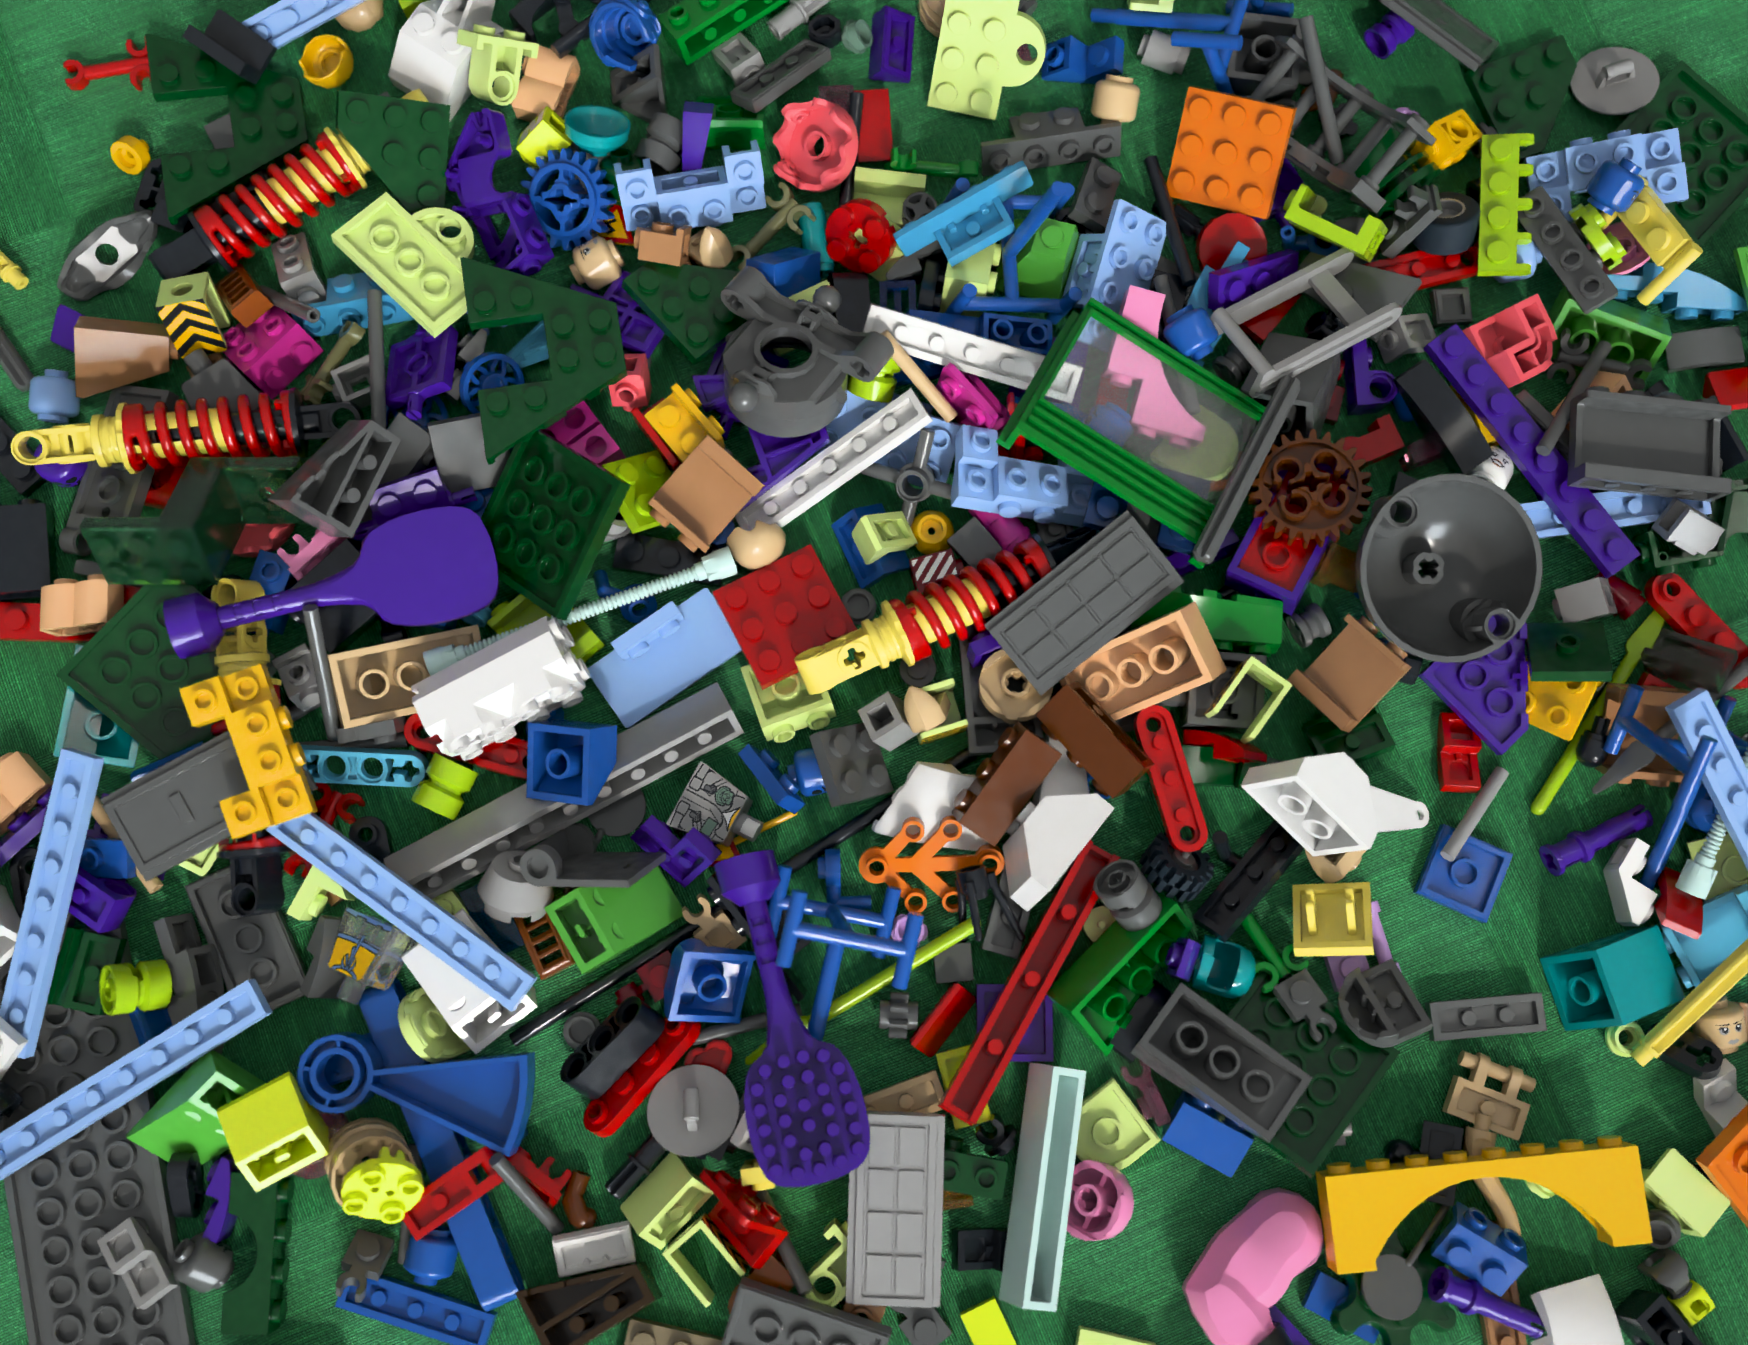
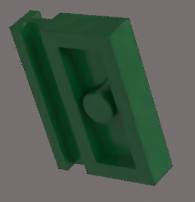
M1375 708L1350 733L1342 731L1327 716L1303 723L1302 731L1304 734L1306 733L1309 745L1315 756L1345 752L1357 764L1392 751L1396 745L1382 717L1376 712Z
M67 927L47 1004H55L95 1015H106L100 1001V974L105 965L121 963L127 939L81 930L80 928Z

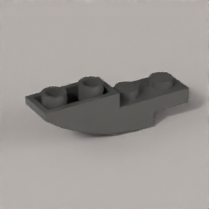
M192 913L164 917L153 922L164 959L171 972L172 985L175 991V996L171 997L167 1007L173 1026L224 995L223 979L215 944L202 946ZM224 1043L213 1050L222 1055ZM195 1060L194 1062H192V1063H190L189 1065H187V1066H186V1071H187L197 1060Z

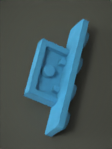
M1019 161L1014 165L1003 168L995 176L981 184L973 185L965 193L949 202L938 205L932 212L918 220L905 224L902 229L893 234L904 256L907 257L938 240L951 267L1015 232L1016 228L1003 202L1034 184L1024 161Z
M365 272L351 275L341 274L327 279L326 301L307 304L320 312V319L316 323H311L291 314L293 320L311 338L337 334L347 320L355 322L365 329L368 328L367 291L377 289L382 291L383 325L415 320Z

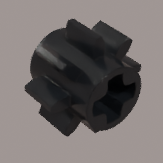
M1329 310L1327 314L1321 311L1312 315L1307 320L1304 331L1308 335L1306 338L1322 340L1346 326L1332 310Z

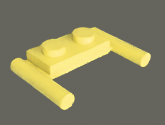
M1639 175L1644 180L1645 186L1628 210L1623 213L1615 211L1612 216L1602 211L1600 215L1607 223V225L1601 228L1602 231L1618 216L1654 263L1664 268L1636 296L1640 303L1647 306L1703 253V250L1698 244L1693 242V239L1652 188L1648 186V181Z

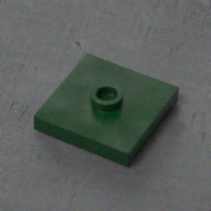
M1603 622L1527 623L1525 647L1531 681H1612L1613 668Z

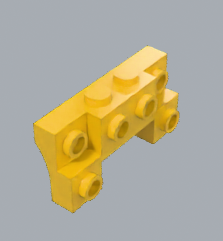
M260 663L223 677L216 676L179 689L192 727H202L225 719L250 790L219 801L232 839L241 838L318 811L302 765L307 763L304 751L299 742H293L289 728L293 727L291 714L285 705H280L266 665Z

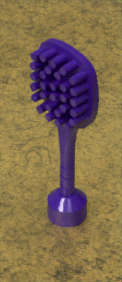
M458 506L435 507L405 514L380 525L365 537L362 542L360 555L353 565L318 582L224 606H219L211 599L195 592L164 600L163 614L171 644L180 659L214 652L225 635L227 628L301 611L305 605L316 604L318 607L364 605L374 610L384 621L394 625H435L467 617L489 606L496 598L499 589L498 564L488 531L474 511Z
M774 850L755 851L722 860L714 865L721 896L739 907H744L766 1002V1047L762 1055L749 1068L744 1094L747 1128L755 1157L766 1178L773 1184L781 1187H806L837 1179L858 1168L866 1159L870 1148L869 1120L860 1085L843 1053L833 1044L819 1041L808 1033L790 996L783 967L775 964L778 947L766 902L770 900L781 882Z

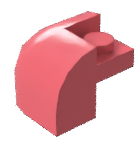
M1538 293L1462 330L1508 389L1546 371L1553 364L1551 361L1553 341L1558 338Z

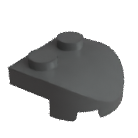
M1393 959L1363 972L1357 968L1344 979L1338 995V1009L1346 1025L1362 1041L1375 1047L1388 1048L1432 1029L1433 1024Z

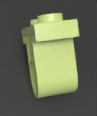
M473 24V31L458 28L457 44L472 48L468 77L471 93L476 98L500 106L513 102L519 88L522 55L537 59L539 44L525 40L526 33L504 29V34L501 36L495 35L496 28Z
M834 1218L824 1228L823 1235L828 1241L834 1235L839 1241L808 1272L807 1275L814 1290L806 1294L807 1299L834 1307L846 1296L847 1221L841 1224ZM823 1276L831 1278L835 1283L834 1290L829 1294L819 1293L814 1287L816 1279Z

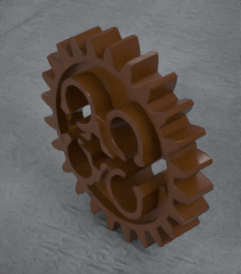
M1311 429L1309 438H1303L1301 432L1296 430L1293 441H1290L1284 434L1281 435L1279 447L1275 444L1271 446L1249 490L1253 493L1249 494L1248 504L1257 505L1253 510V517L1265 516L1261 528L1264 530L1274 526V539L1279 538L1283 533L1287 534V545L1289 546L1293 544L1296 538H1301L1303 548H1307L1310 539H1315L1317 545L1321 548L1324 545L1326 536L1334 543H1337L1340 538V531L1350 535L1353 530L1352 523L1360 525L1364 515L1361 512H1367L1370 502L1365 498H1369L1373 491V487L1365 485L1369 483L1372 476L1371 473L1361 472L1365 467L1366 460H1353L1357 451L1356 447L1350 448L1347 451L1343 450L1344 438L1339 439L1335 444L1331 443V432H1327L1322 440L1317 439L1315 429ZM1315 465H1329L1333 470L1331 481L1335 483L1339 481L1341 474L1343 475L1346 470H1349L1346 484L1339 486L1335 497L1341 506L1330 507L1324 503L1323 499L1330 496L1332 483H1328L1330 474L1319 471ZM1288 470L1295 475V478L1289 480L1286 492L1290 494L1289 504L1299 505L1303 509L1302 513L1293 514L1286 510L1284 505L1287 496L1280 495L1277 503L1275 502L1272 507H1269L1273 493H1278L1281 488L1283 479L1278 475L1279 471Z

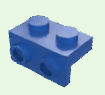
M1456 1202L1452 1207L1453 1220L1431 1245V1255L1468 1278L1479 1282L1483 1287L1501 1297L1528 1266L1526 1243L1515 1231L1500 1227L1490 1221L1480 1210L1472 1207L1469 1208L1460 1202Z

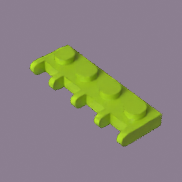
M1534 134L1482 135L1477 276H1525L1531 273L1530 264L1517 263V245L1530 244L1532 242V234L1517 232L1518 211H1526L1533 208V200L1531 198H1518L1519 177L1531 176L1534 173V166L1532 164H1519L1520 146H1531L1534 144Z

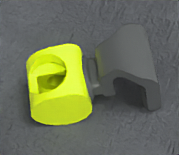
M1669 1248L1657 1249L1636 1267L1641 1274L1653 1279L1668 1290L1670 1294L1666 1299L1690 1328L1715 1308L1713 1301L1704 1288L1697 1282L1689 1279L1687 1263L1675 1251ZM1661 1258H1664L1660 1263H1658V1264H1656V1265H1654V1266H1651V1265H1653L1657 1260H1659V1259H1661Z

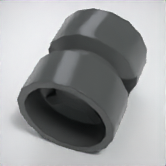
M654 113L646 128L647 138L640 140L633 155L641 159L650 158L653 177L677 173L681 165L679 156H682L683 122L665 113Z
M1120 859L1111 862L1098 873L1094 881V891L1106 908L1109 909L1121 928L1126 931L1136 932L1147 928L1159 917L1162 910V900L1135 862L1129 859Z

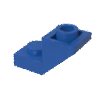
M1069 35L1046 44V54L1042 64V79L1045 81L1096 84L1099 80L1105 79L1106 74L1121 75L1123 74L1124 40L1115 35L1087 46Z

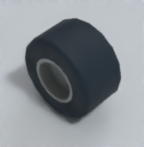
M1439 192L1443 212L1412 242L1419 250L1433 255L1445 256L1465 252L1475 244L1478 237L1479 204L1472 197L1462 193Z

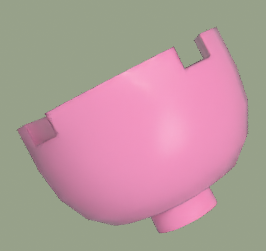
M1084 1160L1074 1166L1067 1231L1073 1237L1084 1241H1099L1113 1238L1125 1229L1132 1217L1134 1209L1133 1190L1126 1176L1115 1166L1097 1160Z

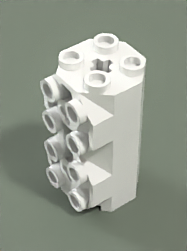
M544 616L412 685L411 690L416 693L412 697V703L429 736L432 737L437 734L443 742L437 744L440 751L451 757L460 755L462 760L466 761L482 754L484 751L483 747L494 741L502 743L513 738L517 734L514 727L518 722L524 720L528 722L547 720L550 717L549 713L561 706L563 708H570L580 703L584 699L581 691L586 687L585 681L591 678V675L584 661L581 658L576 659L570 648L575 646V642L565 625L561 627L556 618L550 619Z

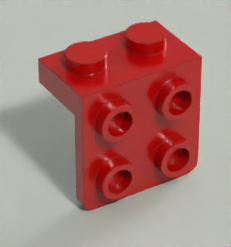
M704 1169L699 1177L719 1199L718 1203L708 1214V1217L752 1268L760 1270L789 1233L779 1222L781 1219L780 1213L770 1204L762 1202L756 1196L759 1191H752V1185L742 1186L741 1177L737 1180L723 1170L714 1172Z

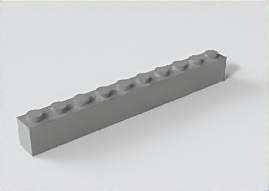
M718 682L618 734L616 764L593 805L584 806L526 798L527 783L387 856L384 858L385 866L427 897L433 899L486 871L498 854L510 850H525L552 836L561 829L567 828L743 734L744 731Z

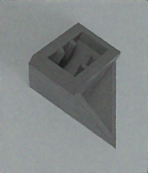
M651 44L630 58L637 61L635 71L628 72L617 67L610 72L612 105L624 109L647 123L650 122L654 113L668 114L663 61L659 45Z

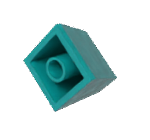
M1658 925L1626 930L1539 958L1565 1031L1623 1026L1685 998Z

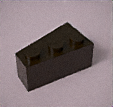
M645 1261L515 1292L541 1345H587L663 1297Z

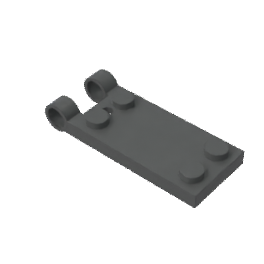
M124 385L111 390L103 415L105 418L115 416L118 404L124 402L127 404L141 403L145 406L146 411L153 410L154 413V404L157 401H163L167 405L168 411L173 412L175 411V402L179 399V396L169 390ZM154 430L156 441H159L157 430ZM96 460L88 462V467L81 479L66 527L59 536V545L62 551L67 554L87 556L94 550L96 544V537L92 527L109 528L108 534L105 535L101 543L103 557L108 561L124 564L130 563L137 554L138 545L133 536L155 469L147 463L146 468L138 474H130L124 464L120 462L113 463L111 467H100ZM79 534V543L76 547V538ZM119 543H121V549H120V552L118 553V546H119Z

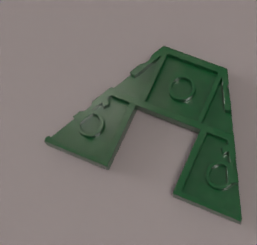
M149 33L145 34L152 94L155 101L164 102L227 95L234 147L160 155L167 214L171 225L179 223L177 220L179 217L200 205H211L219 195L232 193L236 185L249 183V177L267 168L271 163L277 166L284 163L283 158L286 154L291 153L294 156L300 154V146L302 144L308 143L310 145L299 79L265 69L255 85L238 76L201 49Z
M462 257L461 266L468 321L471 330L544 320L552 380L477 390L485 455L489 465L496 462V457L522 441L524 444L530 440L536 431L547 429L565 417L567 411L585 399L591 400L599 395L604 387L614 385L628 375L618 310L615 302Z

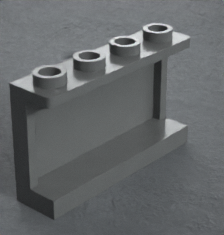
M1604 386L1586 388L1583 393L1570 400L1567 486L1712 502L1731 494L1732 478L1719 477L1721 420L1732 414V406L1717 404V400L1709 398L1687 401L1681 400V396L1674 394L1661 395L1659 397L1645 396L1646 393L1639 390H1630L1623 393L1609 392V388Z

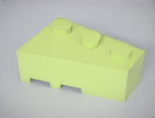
M995 242L951 267L948 261L940 313L945 312L967 283H971L977 288L975 296H986V293L994 294L998 273L992 272L991 266H999L1002 251L1001 244H996ZM963 311L961 315L980 317L983 311Z

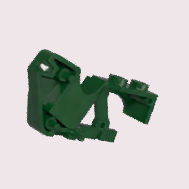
M1748 478L1733 480L1731 494L1710 502L1712 514H1709L1708 517L1723 527L1725 531L1719 537L1717 545L1708 551L1705 556L1699 552L1694 556L1676 546L1677 551L1657 550L1653 531L1633 537L1634 546L1641 554L1635 559L1639 564L1640 572L1656 570V574L1659 576L1680 572L1679 565L1692 563L1693 569L1716 565V557L1723 556L1726 542L1731 535L1735 533H1745L1748 535Z

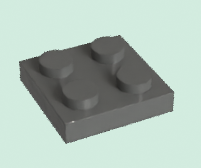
M864 723L819 731L809 736L832 808L882 796L894 791L880 746L872 742Z

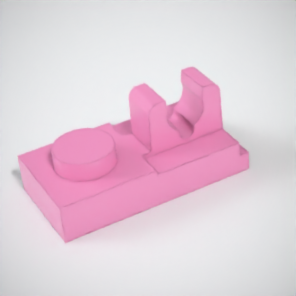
M316 529L315 536L308 543L301 535L295 534L292 538L299 545L300 552L296 555L287 554L280 547L277 550V554L290 567L288 571L299 581L341 544L346 537H330Z

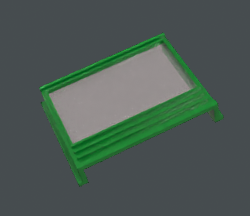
M1091 297L1079 314L1072 311L996 443L1009 450L1018 436L1022 435L1196 544L1266 407ZM1193 553L1188 560L1190 564L1200 570L1205 565L1203 562L1196 561Z

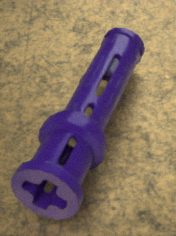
M1638 804L1634 808L1584 832L1571 831L1567 834L1566 839L1553 845L1545 844L1539 849L1541 860L1552 875L1560 876L1564 874L1566 868L1578 862L1587 863L1591 861L1596 851L1639 830L1652 826L1653 817L1649 810L1640 813L1645 810V806Z
M1440 1266L1431 1274L1428 1282V1295L1432 1301L1437 1303L1446 1301L1455 1305L1458 1311L1465 1315L1479 1313L1482 1316L1527 1334L1533 1339H1537L1543 1334V1330L1530 1325V1322L1544 1327L1538 1312H1533L1486 1292L1479 1282L1470 1278L1463 1280L1456 1277L1447 1267Z

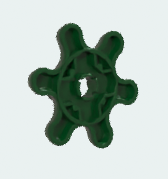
M1397 1227L1385 1242L1378 1256L1394 1254L1407 1259L1411 1251L1404 1249L1400 1244ZM1427 1242L1413 1263L1421 1278L1423 1294L1418 1309L1410 1317L1403 1320H1387L1378 1316L1369 1308L1364 1300L1361 1290L1363 1272L1339 1274L1347 1282L1349 1292L1346 1301L1336 1306L1331 1312L1330 1323L1333 1329L1341 1335H1351L1361 1326L1369 1325L1379 1332L1382 1345H1411L1410 1334L1412 1328L1418 1324H1425L1439 1333H1446L1452 1330L1456 1323V1314L1453 1309L1446 1303L1432 1301L1428 1295V1282L1431 1274L1436 1268L1446 1266L1445 1263L1431 1255V1245L1434 1242ZM1325 1250V1251H1324V1256H1323V1258H1324V1263H1325V1265L1327 1266V1268H1328L1330 1271H1332V1270L1328 1267V1265H1327L1326 1250Z

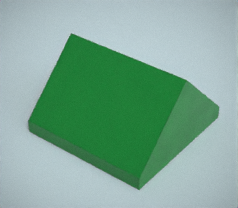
M697 96L696 102L714 104L706 149H722L721 146L729 145V149L751 150L750 141L757 140L759 149L766 150L767 106L755 114L733 104L731 96Z

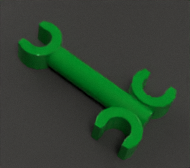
M894 147L890 151V162L884 164L883 170L955 178L956 181L963 177L972 185L974 184V177H978L979 162L964 160L957 164L922 161L917 160L916 149H912L909 154L902 155L898 153V148Z
M1251 912L1241 923L1265 959L1264 962L1256 964L1255 975L1259 972H1265L1270 977V982L1261 988L1263 993L1272 991L1278 981L1289 974L1295 975L1309 966L1308 960L1303 961L1301 964H1294L1290 961L1289 955L1294 953L1293 943L1286 946L1280 956Z

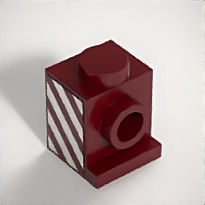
M952 548L909 559V572L914 589L923 594L924 587L929 582H935L941 586V581L947 574H954L959 578V573L964 567L961 558H954Z

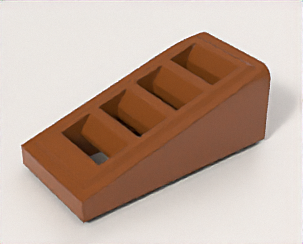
M239 264L233 272L228 273L214 285L229 312L245 328L249 327L274 306L242 264Z
M547 913L541 919L528 925L524 918L513 917L541 980H546L576 964ZM549 923L550 930L533 937L531 931ZM555 936L557 942L540 951L538 944ZM561 950L562 957L548 964L546 963L544 957Z

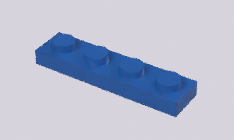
M382 1274L378 1281L367 1278V1293L362 1302H355L357 1287L350 1285L343 1290V1294L337 1298L335 1307L452 1345H487L498 1314L496 1311L486 1312L481 1306Z

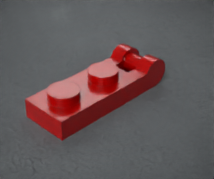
M484 1146L424 1188L420 1201L410 1211L405 1212V1217L402 1219L416 1242L504 1181L489 1165V1159L497 1151ZM481 1164L488 1175V1178L479 1183L472 1172V1169Z

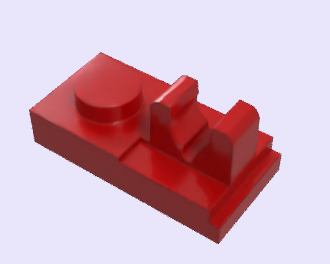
M519 1146L517 1153L510 1157L505 1156L506 1159L552 1210L562 1196L560 1191L570 1179L572 1172L566 1169L561 1177L551 1179L549 1177V1168L555 1159L548 1157L538 1169L535 1167L536 1164L531 1161L532 1157Z

